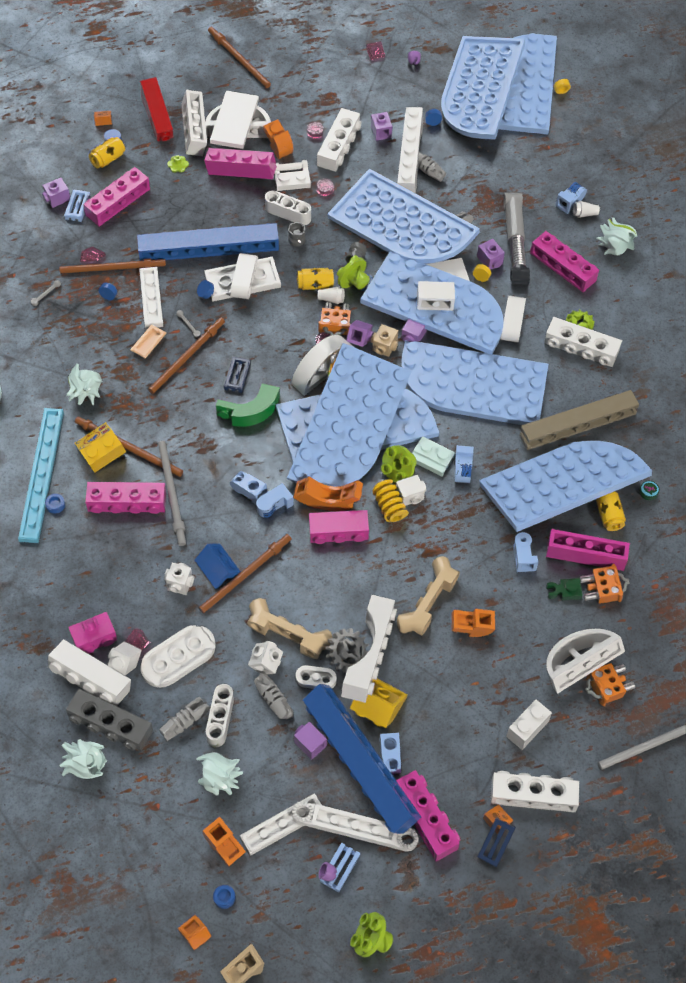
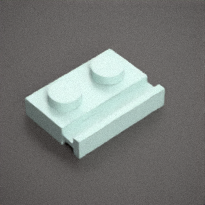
M422 437L412 454L416 457V464L443 476L456 453Z

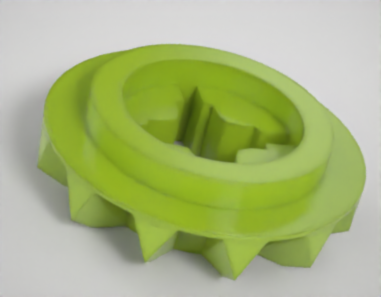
M579 309L575 312L573 310L567 315L566 321L577 325V320L583 319V322L578 324L579 326L591 330L594 327L595 321H593V316L589 315L587 311L581 312Z

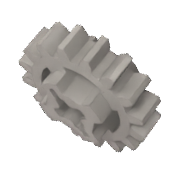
M344 628L339 630V633H333L334 638L328 639L331 645L326 647L330 651V654L326 655V657L332 658L330 665L336 664L335 670L342 669L343 673H347L348 667L359 662L369 652L365 649L369 644H364L363 642L366 637L360 638V631L353 633L352 628L347 630Z

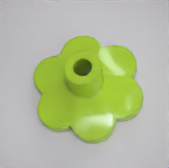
M176 155L171 157L167 165L171 168L172 172H184L189 163L184 156Z

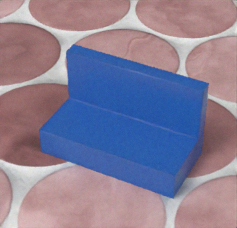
M207 544L195 559V562L215 589H218L227 578H234L241 572L221 544Z

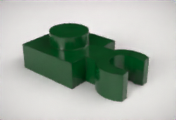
M580 578L560 579L559 585L554 582H549L546 585V589H553L555 591L548 593L547 597L549 599H554L561 595L562 601L582 599Z

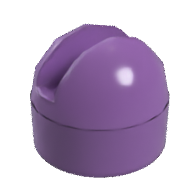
M410 51L408 53V62L417 65L420 62L421 54L418 51Z
M324 862L319 870V879L333 881L336 878L337 869L334 865Z

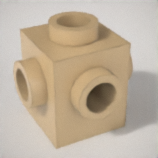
M381 324L378 332H374L371 338V343H373L372 351L389 357L391 352L395 351L398 346V330Z

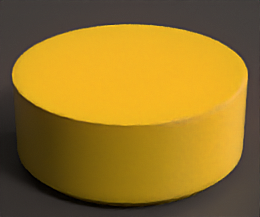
M561 79L555 82L553 87L557 94H564L569 91L571 85L568 79Z
M478 264L473 270V276L478 281L486 282L491 276V270L486 265Z

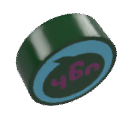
M645 481L641 484L639 493L645 500H654L657 498L660 489L657 483Z

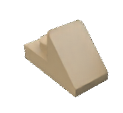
M251 944L220 972L227 983H245L251 976L262 973L264 962L253 944Z

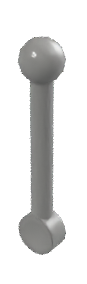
M59 280L54 281V284L37 298H33L31 304L37 306L38 301L55 287H59L61 282Z
M178 310L177 316L181 317L187 324L195 338H200V331H196L183 315V311Z

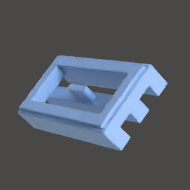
M73 190L64 215L65 220L71 218L72 221L78 219L79 222H82L85 214L83 204L90 199V192ZM79 195L74 212L71 213L76 196Z
M343 843L340 844L330 864L335 866L342 852H346L337 867L336 878L333 881L320 879L321 883L338 893L360 857L358 851H353L352 848L346 847ZM350 855L353 856L338 885H335L334 882Z

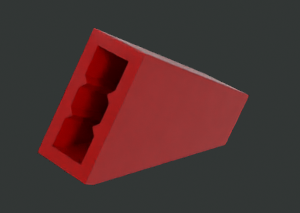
M157 78L140 81L141 99L156 140L167 141L173 138V128Z

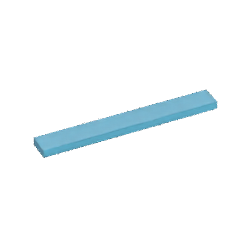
M44 408L18 537L19 542L39 543L46 507L45 500L48 497L64 414L63 409Z

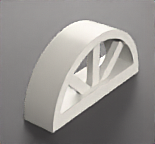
M221 105L213 109L206 118L207 137L212 135ZM257 106L253 117L255 120L251 123L247 138H268L263 130V126L271 123L268 114L261 107Z
M332 335L323 339L302 359L293 375L292 385L305 396L328 378L329 366L337 358L342 344L352 345L340 335Z
M586 629L572 633L560 640L550 651L546 664L554 690L557 693L563 691L624 653L625 649L621 637L614 632L604 629ZM592 647L590 650L586 651L582 655H580L577 652L579 650ZM570 655L574 658L569 663L561 665Z

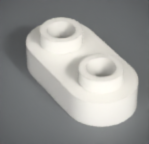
M306 665L301 666L296 671V682L304 688L314 689L319 684L329 685L331 688H334L336 685V674L329 668ZM308 676L309 680H303L302 678ZM329 679L330 682L324 683L323 680Z

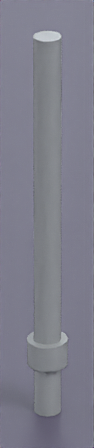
M160 441L158 446L174 520L172 524L173 530L177 535L179 546L186 545L185 525L181 520L166 442Z
M686 722L684 726L599 761V768L601 770L686 734Z

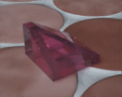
M381 41L366 44L369 60L385 57Z
M90 247L82 251L80 262L96 261L105 257L106 254L94 247Z
M134 629L124 641L142 651L149 643L141 629Z

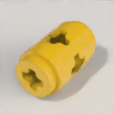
M118 137L110 138L102 145L91 150L89 159L94 167L103 168L122 156L123 152H125V146Z
M309 268L297 271L298 288H302V290H316L333 287V269ZM314 283H316L317 285H320V286L314 287V286H312V285H313Z
M614 491L596 499L603 526L606 527L607 531H616L623 528L626 518L618 493Z

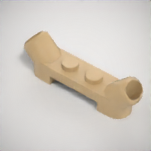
M441 556L434 559L432 567L436 579L428 584L425 597H420L416 604V611L400 614L397 617V625L401 633L414 631L422 636L431 623L432 615L428 612L442 589L450 592L454 587L460 572L451 568L447 557Z
M258 598L250 603L249 608L252 615L247 624L254 631L264 636L268 630L276 632L300 644V653L313 659H318L321 651L326 650V647L331 645L328 639L333 638L328 629L310 633L301 625H294L282 616L277 617L271 614L265 599Z

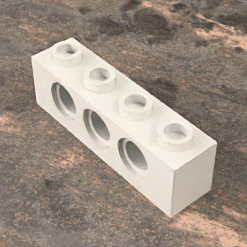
M186 90L181 103L186 154L203 156L207 145L202 92Z
M341 108L317 154V166L336 172L338 167L342 165L344 155L349 152L350 143L355 140L356 131H359L361 128L360 113Z
M553 317L544 343L551 347L565 350L568 353L582 356L585 359L599 362L602 365L613 367L622 340Z
M498 771L492 777L491 804L576 812L579 806V781H575L570 777L555 779L549 775L534 777L528 773L514 775L507 771ZM515 785L519 791L513 792L508 786ZM535 787L539 789L540 793L534 794L530 791V788ZM556 789L560 791L561 795L555 796L551 790Z

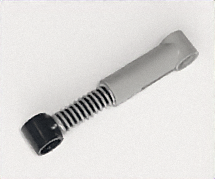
M522 192L504 193L503 199L508 242L511 249V285H529L530 269L526 267L524 253L525 233Z

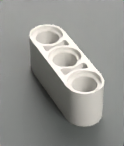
M269 191L265 194V209L268 213L292 222H300L304 225L311 222L310 204L277 191Z
M239 254L231 285V297L250 298L258 256Z
M508 295L501 340L519 342L526 298Z
M221 684L215 688L207 722V742L214 748L220 747L225 743L234 703L233 690L227 684ZM222 694L229 695L226 699L219 698ZM218 713L225 714L223 718L215 717ZM215 732H218V733L221 734V735H220L219 737H217V738L211 737V734H213V733H215Z

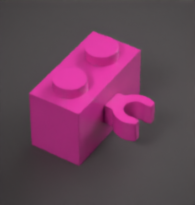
M107 612L68 627L75 646L87 654L102 646H110L114 641H117L115 630Z

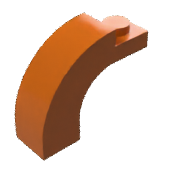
M309 476L297 481L293 498L316 509L328 511L353 509L354 502L360 500L363 483L356 480L344 486L334 487L324 485Z

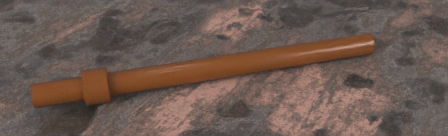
M212 26L208 28V32L218 44L224 46L266 88L270 87L271 83L226 40L222 33H218Z
M149 258L144 259V261L60 266V274L166 266V260H151Z
M220 317L213 325H209L204 330L205 333L148 390L154 394L209 338H213L217 334V330L225 323V320Z
M286 534L279 541L273 542L268 546L266 552L203 603L199 610L204 614L269 558L282 551L281 548L290 542L292 538Z

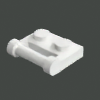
M307 160L288 164L276 163L277 168L274 175L277 191L311 188ZM297 169H302V170H303V171H296V172L280 173V171H287V170H297Z

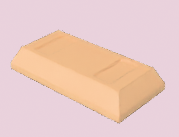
M151 325L130 350L146 358L166 335V332Z

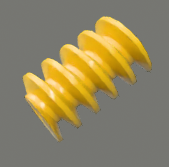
M390 479L377 483L372 493L378 502V506L381 508L384 519L387 522H396L407 517L409 512L404 510L406 506L402 503L403 499L399 497L400 493L396 491L397 487L392 485L393 480Z

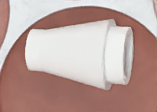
M583 201L575 202L573 205V215L578 218L599 215V205Z
M333 287L318 290V300L335 304L344 302L345 291L343 288Z

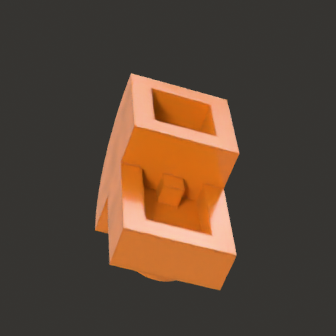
M278 119L263 126V130L271 142L270 147L278 159L293 153L291 136L288 130H284Z
M475 609L473 612L453 610L452 631L469 633V637H482L491 634L495 630V611Z
M220 817L202 831L208 844L218 853L228 867L246 852Z

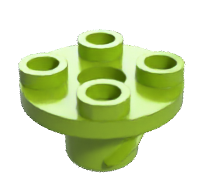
M354 255L345 267H341L338 270V284L342 288H349L352 285L359 290L365 288L370 281V277L364 272L366 261L362 257Z
M394 445L388 447L383 454L381 471L395 483L412 477L417 463L416 457L404 446Z
M377 912L364 913L360 918V924L356 933L350 940V945L362 957H369L376 950L381 953L387 952L392 946L393 936L390 932L386 931L384 916Z

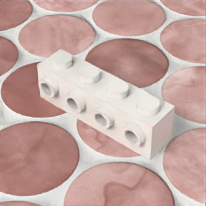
M64 639L48 655V668L53 673L63 676L70 683L83 688L85 692L93 694L112 705L117 706L130 692L131 679Z

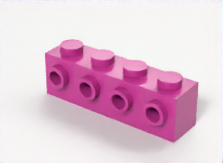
M208 148L204 160L208 175L273 179L277 168L273 152Z
M136 167L127 171L123 176L113 181L112 184L83 204L85 215L96 225L101 226L149 191V178Z
M545 231L532 242L530 254L580 291L584 292L597 281L599 269L570 249L569 246L559 241L554 235Z
M87 482L86 506L88 512H131L134 514L140 512H150L153 514L165 512V483Z
M551 529L546 557L599 567H610L612 564H615L617 570L624 571L628 561L630 543Z
M415 770L396 780L422 817L414 826L434 860L437 862L457 851L460 837L456 830H452L448 825L449 819L446 813L439 810L435 795L427 790L425 778L422 775L419 776Z

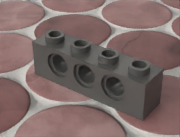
M81 689L77 690L66 708L69 720L77 725L82 723L94 733L101 732L110 741L124 743L123 745L132 751L136 749L141 752L153 732L151 722ZM89 711H96L92 716L86 715ZM108 719L114 720L109 725L104 724V722ZM125 728L132 729L129 733H122Z

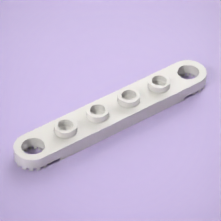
M306 801L297 802L292 809L293 820L304 826L402 851H412L418 843V834L411 828L404 834L392 833L386 827L385 821L307 803ZM304 808L308 811L309 815L301 818L296 812L298 809ZM403 835H410L413 838L412 844H404L401 837Z

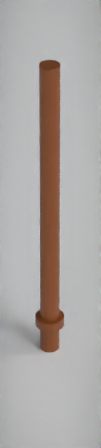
M79 416L75 419V423L82 426L86 431H93L98 428L89 419L85 420ZM117 436L125 449L163 468L160 458ZM170 464L172 473L181 477L183 470Z

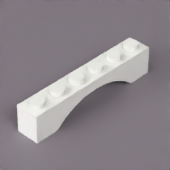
M406 107L397 184L416 194L418 154L424 122L423 108Z
M375 595L371 596L365 623L370 629L373 644L364 658L348 667L341 697L366 703L368 695H372L375 683H372V680H377L379 673L377 664H382L384 653L381 651L382 649L386 650L388 643L386 635L391 634L393 623L390 622L391 620L395 621L397 609H394L395 600Z

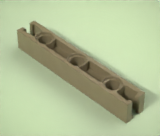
M629 390L522 425V432L519 436L525 448L530 450L636 415L637 411L635 408L639 407V403L633 392Z

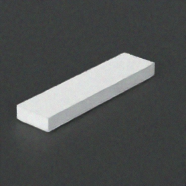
M157 267L140 268L145 329H148L151 325L157 328L163 327Z
M315 793L302 800L303 802L321 805ZM294 805L240 835L250 856L304 826L296 823L292 818ZM300 808L296 812L301 818L309 815L308 811L304 808Z

